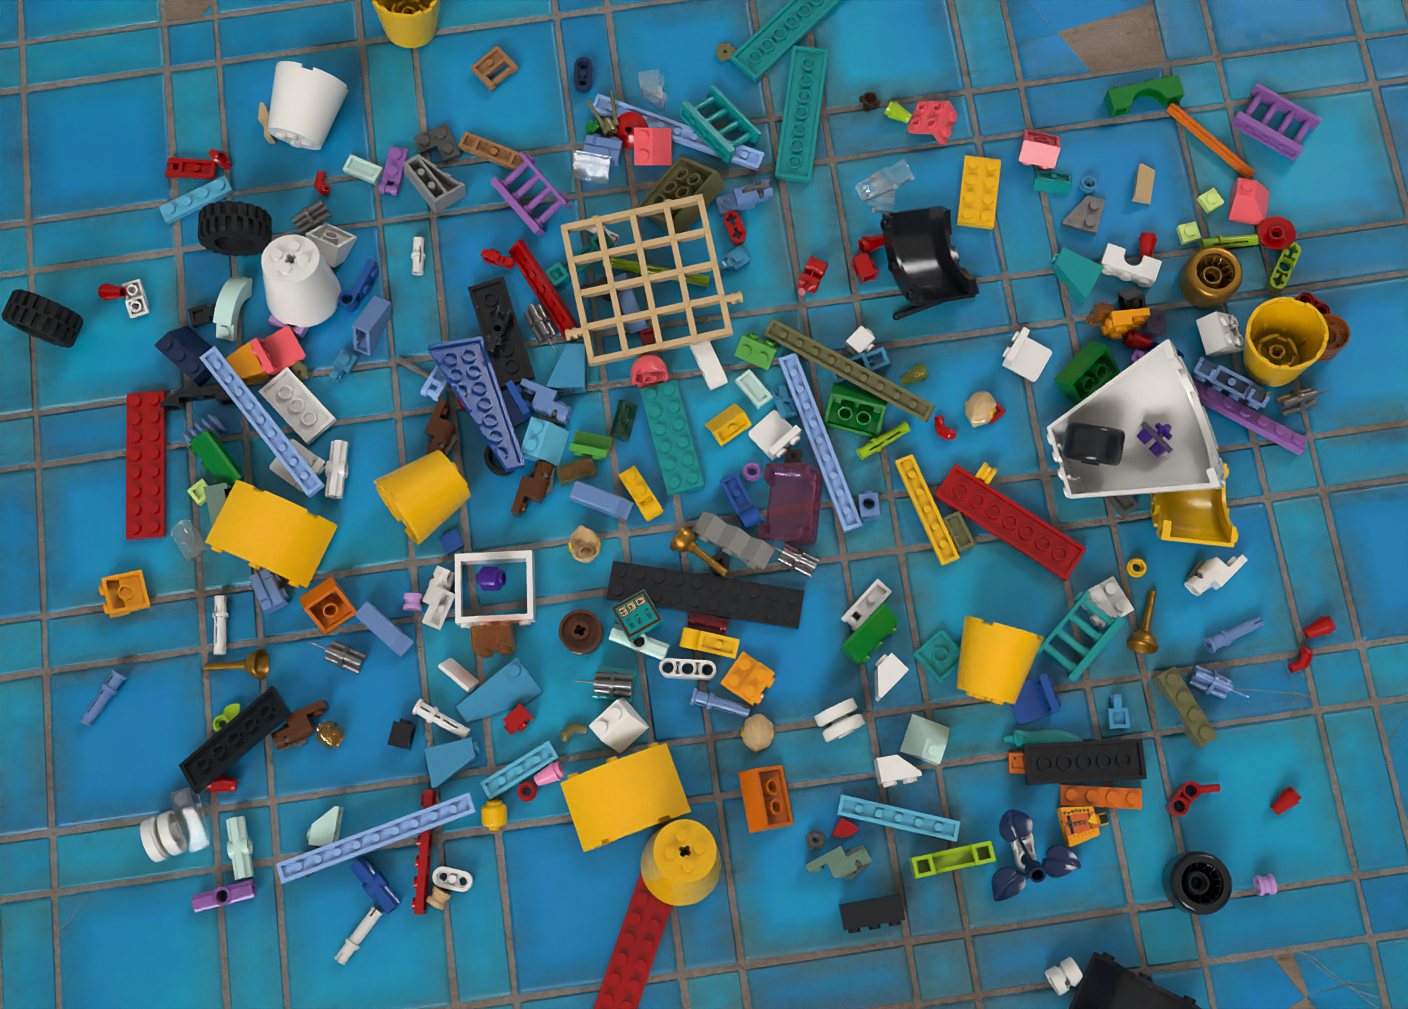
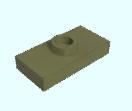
M960 511L942 518L958 554L976 546Z

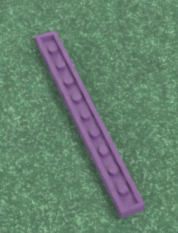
M1135 349L1128 365L1131 366L1147 353ZM1192 378L1199 393L1198 397L1201 404L1299 456L1303 453L1308 441L1307 438Z

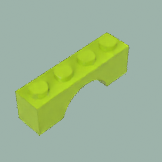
M991 841L909 858L914 879L996 861Z

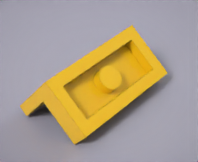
M732 404L705 423L706 428L712 432L720 446H723L752 425L745 411L736 404Z

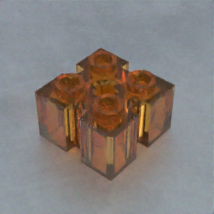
M510 622L470 627L472 651L476 652L478 656L481 655V658L493 657L494 653H501V656L512 655L513 651H517L516 631Z

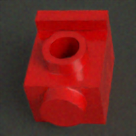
M861 252L853 257L852 266L860 284L878 277V268L875 269V263L872 258H869L868 253Z
M519 704L503 719V722L506 724L504 728L510 735L518 731L521 733L529 725L527 723L529 720L534 722L536 719L523 705Z

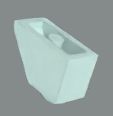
M334 806L311 825L307 832L308 845L325 846L339 840L344 807Z

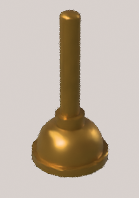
M688 524L681 528L672 539L669 548L672 551L676 550L681 553L687 551L694 553L722 576H726L728 570L698 547V544L695 542L696 536L692 526Z
M1149 590L1142 626L1126 640V646L1135 652L1153 654L1159 649L1156 637L1151 633L1150 628L1157 593L1155 590Z
M258 648L248 654L246 659H242V661L205 663L204 670L242 669L250 676L263 680L268 675L270 663L267 652L262 648Z

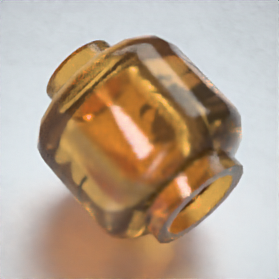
M328 720L326 723L321 722L315 730L317 733L315 737L316 742L328 750L333 747L336 749L345 738L344 728L333 720Z

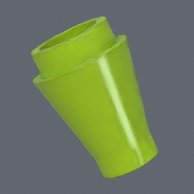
M890 101L884 112L887 118L906 124L912 116L911 113L896 101Z

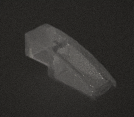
M902 159L889 168L886 166L856 184L855 188L862 201L865 202L884 195L915 179L905 159Z

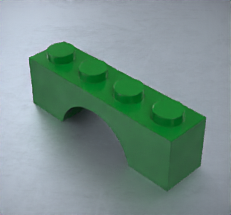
M1166 75L1161 79H1148L1138 84L1130 83L1124 87H1112L1107 91L1104 101L1109 117L1112 118L1128 114L1132 102L1142 97L1152 98L1162 107L1172 103H1180L1184 96V91L1179 75Z

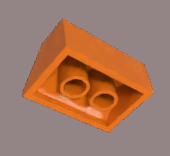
M783 765L755 768L738 773L749 833L794 825Z

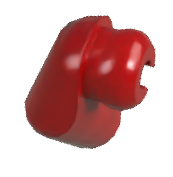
M943 416L934 417L937 435L945 440L955 439L956 431L944 425Z
M1308 647L1300 648V658L1298 661L1288 664L1289 671L1294 673L1309 667L1313 658L1312 650H1309Z

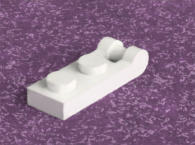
M877 579L845 613L841 620L845 623L848 622L852 626L851 629L856 631L892 591ZM855 612L861 616L858 621L852 617Z

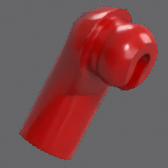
M317 171L314 188L323 196L329 195L331 188L324 182L326 173Z

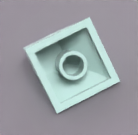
M912 714L899 752L937 766L941 763L950 728Z

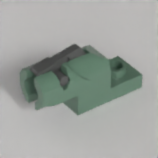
M861 844L847 849L845 853L842 847L839 846L804 866L807 872L812 871L816 874L825 869L823 865L827 864L833 878L845 877L851 880L869 866L872 861L865 847Z

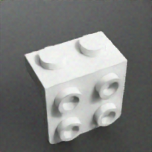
M1023 327L1022 331H1017L1012 338L1013 346L1011 348L1007 347L1003 354L1005 360L1002 366L1031 382H1035L1051 357L1052 351L1028 338L1030 330Z
M773 410L753 427L748 435L774 461L777 457L783 456L790 445L793 446L800 440L801 429L797 425L792 427L784 418L781 419L780 414L776 410Z
M290 439V442L316 475H319L325 468L323 465L325 461L296 440ZM276 456L269 466L270 470L302 492V488Z

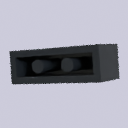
M900 894L839 905L843 930H848L849 934L861 932V927L868 926L869 930L881 928L880 924L888 923L889 926H896L901 924L900 920H905Z

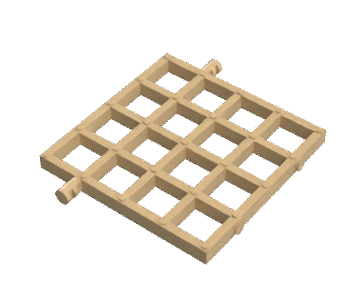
M703 194L675 200L667 199L662 203L603 216L595 215L590 219L560 225L581 324L580 328L565 329L567 341L583 336L590 367L733 336L727 304L742 303V292L738 291L735 294L733 292L726 296L724 294ZM698 205L703 228L675 234L671 211ZM664 212L669 236L641 241L637 218ZM630 220L635 243L608 249L603 226ZM596 227L601 251L574 256L569 233ZM706 238L710 261L683 267L678 243ZM671 245L676 269L649 275L644 251ZM637 253L642 276L615 282L610 258ZM603 260L608 284L581 290L576 266ZM713 270L718 295L690 301L685 276ZM679 278L684 302L656 308L651 284ZM644 286L649 310L622 315L617 291ZM610 293L615 317L588 323L583 299ZM720 304L725 328L697 334L692 310ZM686 311L691 336L663 342L658 317ZM651 319L656 343L629 349L624 325ZM617 326L622 351L595 357L590 332Z

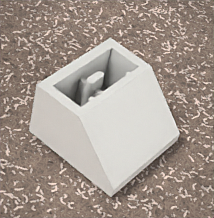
M1216 311L1196 320L1206 355L1217 357L1244 350V340L1239 334L1237 328L1238 321L1234 315Z
M898 755L880 757L874 760L878 785L883 784V787L895 786L897 781L902 780L903 784L918 781V777L922 776L920 770Z

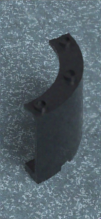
M943 206L882 213L880 226L883 231L888 269L892 272L897 286L907 301L914 306L975 297L976 278L971 276L965 267H960L958 263L960 259L955 245L951 246L949 237L952 235L950 209Z
M1096 952L1093 953L1069 1006V1009H1202L1195 1004L1196 1000L1186 995L1182 998L1150 982L1151 977L1141 972L1138 975L1116 963L1114 961L1115 957L1106 952H1103L1102 955Z

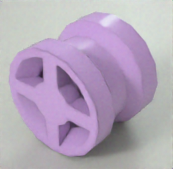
M403 594L405 599L403 610L422 611L421 600L423 599V594Z
M1266 874L1264 877L1260 875L1253 877L1254 890L1258 896H1264L1265 893L1270 895L1277 893L1276 880L1272 874Z

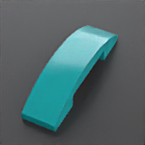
M604 230L607 247L610 249L615 244ZM598 234L589 240L590 243L576 252L574 256L601 251ZM567 259L562 263L557 262L544 272L554 287L571 280ZM596 262L576 266L578 275Z

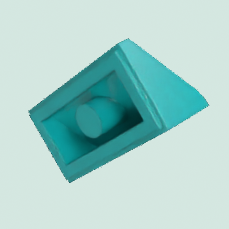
M1035 169L1033 190L1069 195L1072 186V174Z

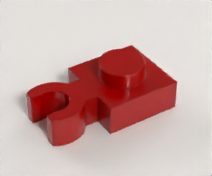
M483 248L481 252L483 262L498 267L503 266L510 270L513 269L515 264L512 262L513 259L501 256L497 250Z

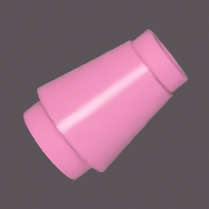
M552 762L534 775V780L538 786L561 780V777L565 776V772L560 762Z

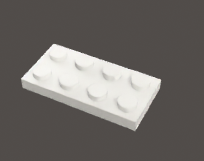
M288 367L258 391L308 445L337 421Z

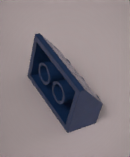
M188 325L167 332L154 345L200 388L213 376L199 358L212 347Z

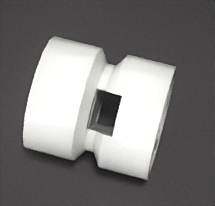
M1071 957L1061 961L1059 967L1053 966L1045 971L1048 981L1059 996L1069 991L1071 985L1073 987L1079 985L1083 977L1079 967Z

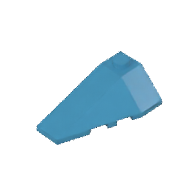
M516 658L457 705L456 708L466 723H470L492 714L509 710L519 704H527L541 694L542 690L522 662Z

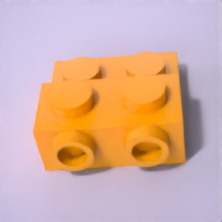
M1150 309L1111 311L1103 325H1101L1102 336L1105 339L1119 340L1124 337L1128 330H1139L1151 315Z
M142 569L101 578L102 584L98 585L100 596L105 595L106 602L102 603L104 613L109 614L110 618L150 608Z
M742 652L720 684L753 707L755 703L758 705L765 696L762 694L766 687L770 689L775 682V672L745 652Z

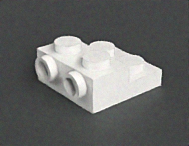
M1113 576L1088 590L1090 594L1087 598L1110 617L1116 618L1117 615L1123 617L1134 610ZM1081 604L1082 608L1086 610L1087 608ZM1087 609L1092 624L1098 627L1099 630L1105 627L1106 623Z

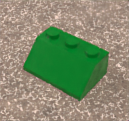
M1091 340L1054 378V381L1061 393L1077 405L1116 377L1121 371L1108 346Z
M833 383L823 424L824 426L876 439L880 433L888 402L866 390Z
M211 428L189 441L191 444L189 449L195 456L199 455L202 459L200 463L207 472L210 470L214 475L212 479L215 484L228 483L231 485L245 475Z
M883 602L842 644L840 650L856 666L860 662L864 664L871 657L869 653L873 649L877 651L885 643L882 639L886 635L891 637L897 631L896 625L899 621Z

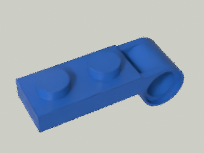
M368 259L353 290H344L339 294L338 300L347 312L356 311L365 296L370 293L371 284L380 272L376 261ZM348 299H352L350 303L345 304Z
M737 472L720 480V484L745 530L763 521Z

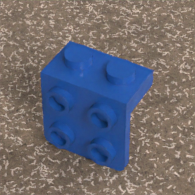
M510 380L505 383L507 390L501 394L512 426L515 428L531 419L530 410H532V407L528 400L524 401L521 397L524 393L519 384L514 385L513 381Z
M1047 673L1026 680L1016 703L1011 704L1018 724H1024L1060 712L1061 702L1059 697L1054 695L1052 689L1054 688V683L1051 677L1047 676Z

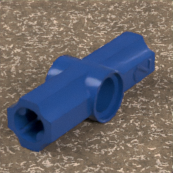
M365 856L358 858L349 867L362 882L365 892L371 898H375L387 914L395 910L402 903L389 887V882L381 872L376 871Z

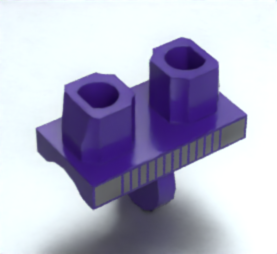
M1146 422L1141 424L1143 429L1136 437L1144 445L1154 438L1156 442L1149 450L1156 457H1159L1165 451L1170 453L1173 450L1162 439L1163 437H1166L1168 440L1172 438V435L1169 433L1172 427L1169 424L1162 426L1160 423H1157L1155 425L1158 429L1157 432Z

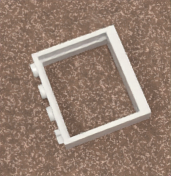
M532 550L455 554V623L458 626L467 629L473 628L472 625L490 628L492 624H500V627H510L511 623H519L520 626L531 625V622H536L535 556ZM526 562L527 614L463 617L462 565Z

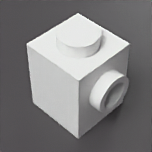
M860 326L846 340L845 348L854 356L863 352L869 353L875 346L873 345L875 340L873 332L868 328L865 329L863 326Z

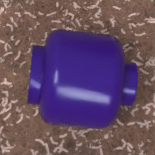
M483 566L479 573L476 574V583L479 584L483 591H499L506 584V572L500 566Z

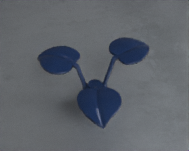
M1014 809L1008 810L1000 819L999 833L1009 843L1018 839L1028 862L1025 865L1026 872L1021 870L1015 872L1011 867H1004L994 873L991 882L994 901H1002L1017 895L1024 889L1026 879L1030 878L1031 881L1039 883L1045 879L1046 873L1051 877H1062L1073 870L1081 868V864L1076 855L1069 848L1062 845L1048 848L1046 858L1042 859V864L1037 860H1032L1021 837H1026L1031 833L1033 828L1032 820L1024 812Z

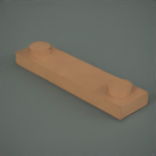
M465 131L458 144L460 150L513 171L524 161L519 155L520 152Z

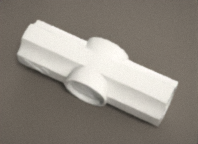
M331 441L330 457L325 466L327 477L325 496L327 498H343L344 481L349 471L347 462L349 443L346 441Z

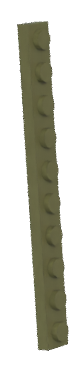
M773 318L763 334L926 423L936 407L925 399Z

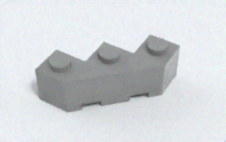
M702 512L693 528L694 533L698 535V540L720 548L722 553L730 557L732 555L746 562L745 565L752 569H756V567L765 569L775 551L764 540L751 537L739 527L726 524L715 514Z

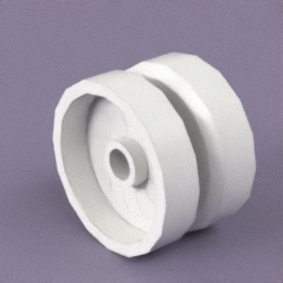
M853 698L845 700L814 716L819 727L828 724L832 725L822 733L826 743L847 736L854 732L855 729L866 724L861 714L848 717L849 714L857 709Z
M173 810L161 813L158 819L151 817L141 822L140 834L142 843L147 854L154 862H161L168 859L170 854L176 856L187 850V836L184 826Z

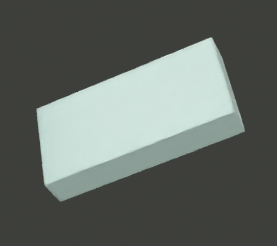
M350 154L342 169L345 173L373 185L377 184L384 171L382 167Z
M750 369L735 379V383L758 410L773 399L770 392Z

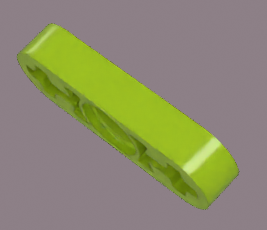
M1293 242L1291 246L1281 250L1267 281V287L1272 292H1279L1286 286L1301 253V247L1297 243ZM1289 249H1293L1291 257L1286 258L1289 255ZM1280 263L1287 264L1289 270H1281L1279 267ZM1278 276H1281L1278 282L1279 285L1276 286L1275 280L1278 278Z

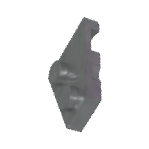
M1087 195L1062 221L1061 227L1095 236L1105 200Z

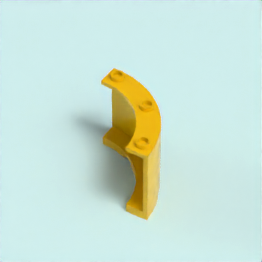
M1223 463L1225 478L1227 479L1229 468L1226 463ZM1226 484L1220 489L1150 493L1152 522L1154 527H1158L1156 534L1161 540L1234 547V543L1238 540V531H1236V527L1229 518V507L1226 504Z
M236 480L205 543L211 545L210 549L217 553L227 552L248 561V566L259 570L262 567L289 580L287 584L299 588L301 585L308 588L338 525L319 515H314L308 512L307 509L265 490L263 492L253 485Z
M658 742L646 746V750L620 759L617 756L605 760L606 764L578 774V772L572 773L567 776L568 780L560 783L584 852L691 812L667 743L658 745Z

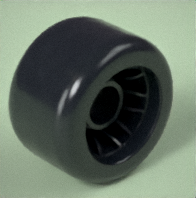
M1070 422L1065 429L1062 455L1064 458L1079 460L1084 464L1118 466L1122 460L1125 432L1116 428Z
M1189 851L1178 854L1168 862L1163 872L1162 884L1166 897L1173 906L1185 913L1194 915L1213 914L1222 909L1231 896L1232 879L1229 870L1219 858L1210 853ZM1192 877L1197 880V886L1194 889L1191 886Z

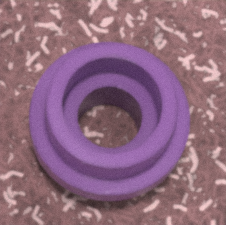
M750 462L743 467V476L746 480L756 481L760 478L762 470L757 463ZM749 470H755L756 473L750 475L748 472Z

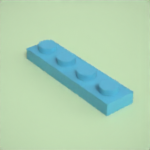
M224 175L159 206V209L169 225L202 209L209 203H214L233 194L234 191Z
M547 741L481 781L480 784L489 800H492L559 759V756L550 741Z

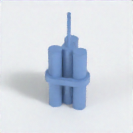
M1198 665L1194 666L1192 676L1188 681L1189 685L1203 690L1207 695L1213 694L1222 699H1225L1227 693L1231 691L1249 698V696L1233 690L1232 679L1218 674L1215 670L1210 671Z

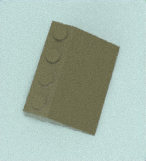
M680 156L635 208L662 203L667 199L675 200L703 194L705 207L707 208L726 185L718 171ZM698 205L671 211L675 234L686 232L700 216ZM664 212L645 216L669 233Z

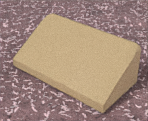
M1139 163L1136 169L1132 202L1150 205L1155 170L1142 163Z

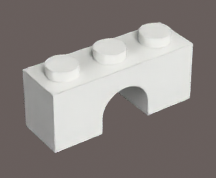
M1108 243L1099 265L1103 266L1102 273L1117 276L1123 281H1132L1141 287L1151 288L1156 281L1162 261L1144 255L1139 265L1132 266L1126 263L1124 259L1126 249Z

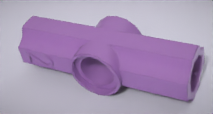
M254 879L192 895V908L197 913L257 897V886ZM224 890L228 894L226 901H223L221 898Z

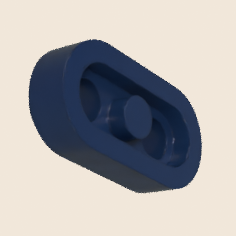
M581 57L574 64V86L578 92L586 93L592 88L593 66L590 59Z

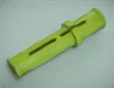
M1220 235L1216 236V238L1200 239L1199 247L1202 249L1205 247L1256 246L1258 244V235L1229 237Z
M903 421L876 439H870L868 444L856 450L859 458L864 460L874 452H880L881 448L910 432V427Z

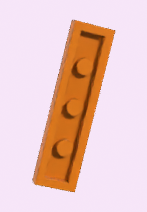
M1059 785V805L1141 810L1142 789Z

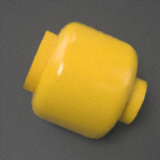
M489 800L481 807L482 825L489 827L490 831L500 830L501 826L507 823V806L502 803V800Z

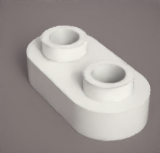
M442 866L438 867L432 875L436 886L450 890L465 892L473 885L472 875L467 871ZM442 873L447 874V879L445 881L441 879ZM463 877L467 880L465 885H461L460 880Z

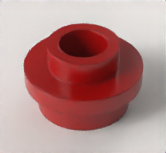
M529 781L521 783L517 790L518 797L525 802L534 800L538 792L536 785ZM526 788L531 789L530 795H525L524 790Z

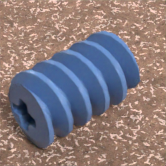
M207 414L208 421L201 418V426L195 422V430L188 427L189 434L184 431L181 432L189 446L191 445L189 441L211 428L216 436H220L219 429L223 432L227 431L216 414L214 417Z

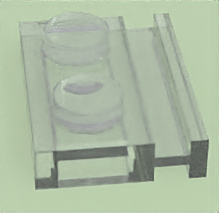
M575 151L572 178L607 185L609 183L611 157Z

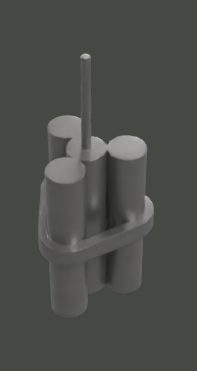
M318 200L309 207H303L302 211L291 217L295 225L281 233L280 236L296 226L301 234L318 227L320 223L332 217L328 207L321 200Z
M534 303L528 305L529 310L523 314L530 326V331L534 333L539 344L548 339L552 349L557 354L549 339L557 335L551 324V318L547 316L542 305L535 306Z
M1310 387L1291 390L1288 394L1274 398V402L1278 405L1282 417L1296 412L1302 413L1305 409L1317 405L1315 398L1318 394L1330 391L1332 388L1318 392L1316 389L1311 390Z
M788 543L784 545L783 550L769 544L772 548L781 552L777 559L778 562L790 567L791 571L796 570L810 578L817 566L818 558L804 552L803 548L798 549Z
M333 640L331 645L326 648L309 641V643L326 649L325 653L327 654L324 660L338 665L340 669L345 668L357 674L360 673L362 665L367 658V654L353 649L349 644L346 646Z
M612 671V673L596 672L594 681L574 680V682L593 683L594 693L609 694L610 697H614V695L632 696L634 675L619 674L616 671Z

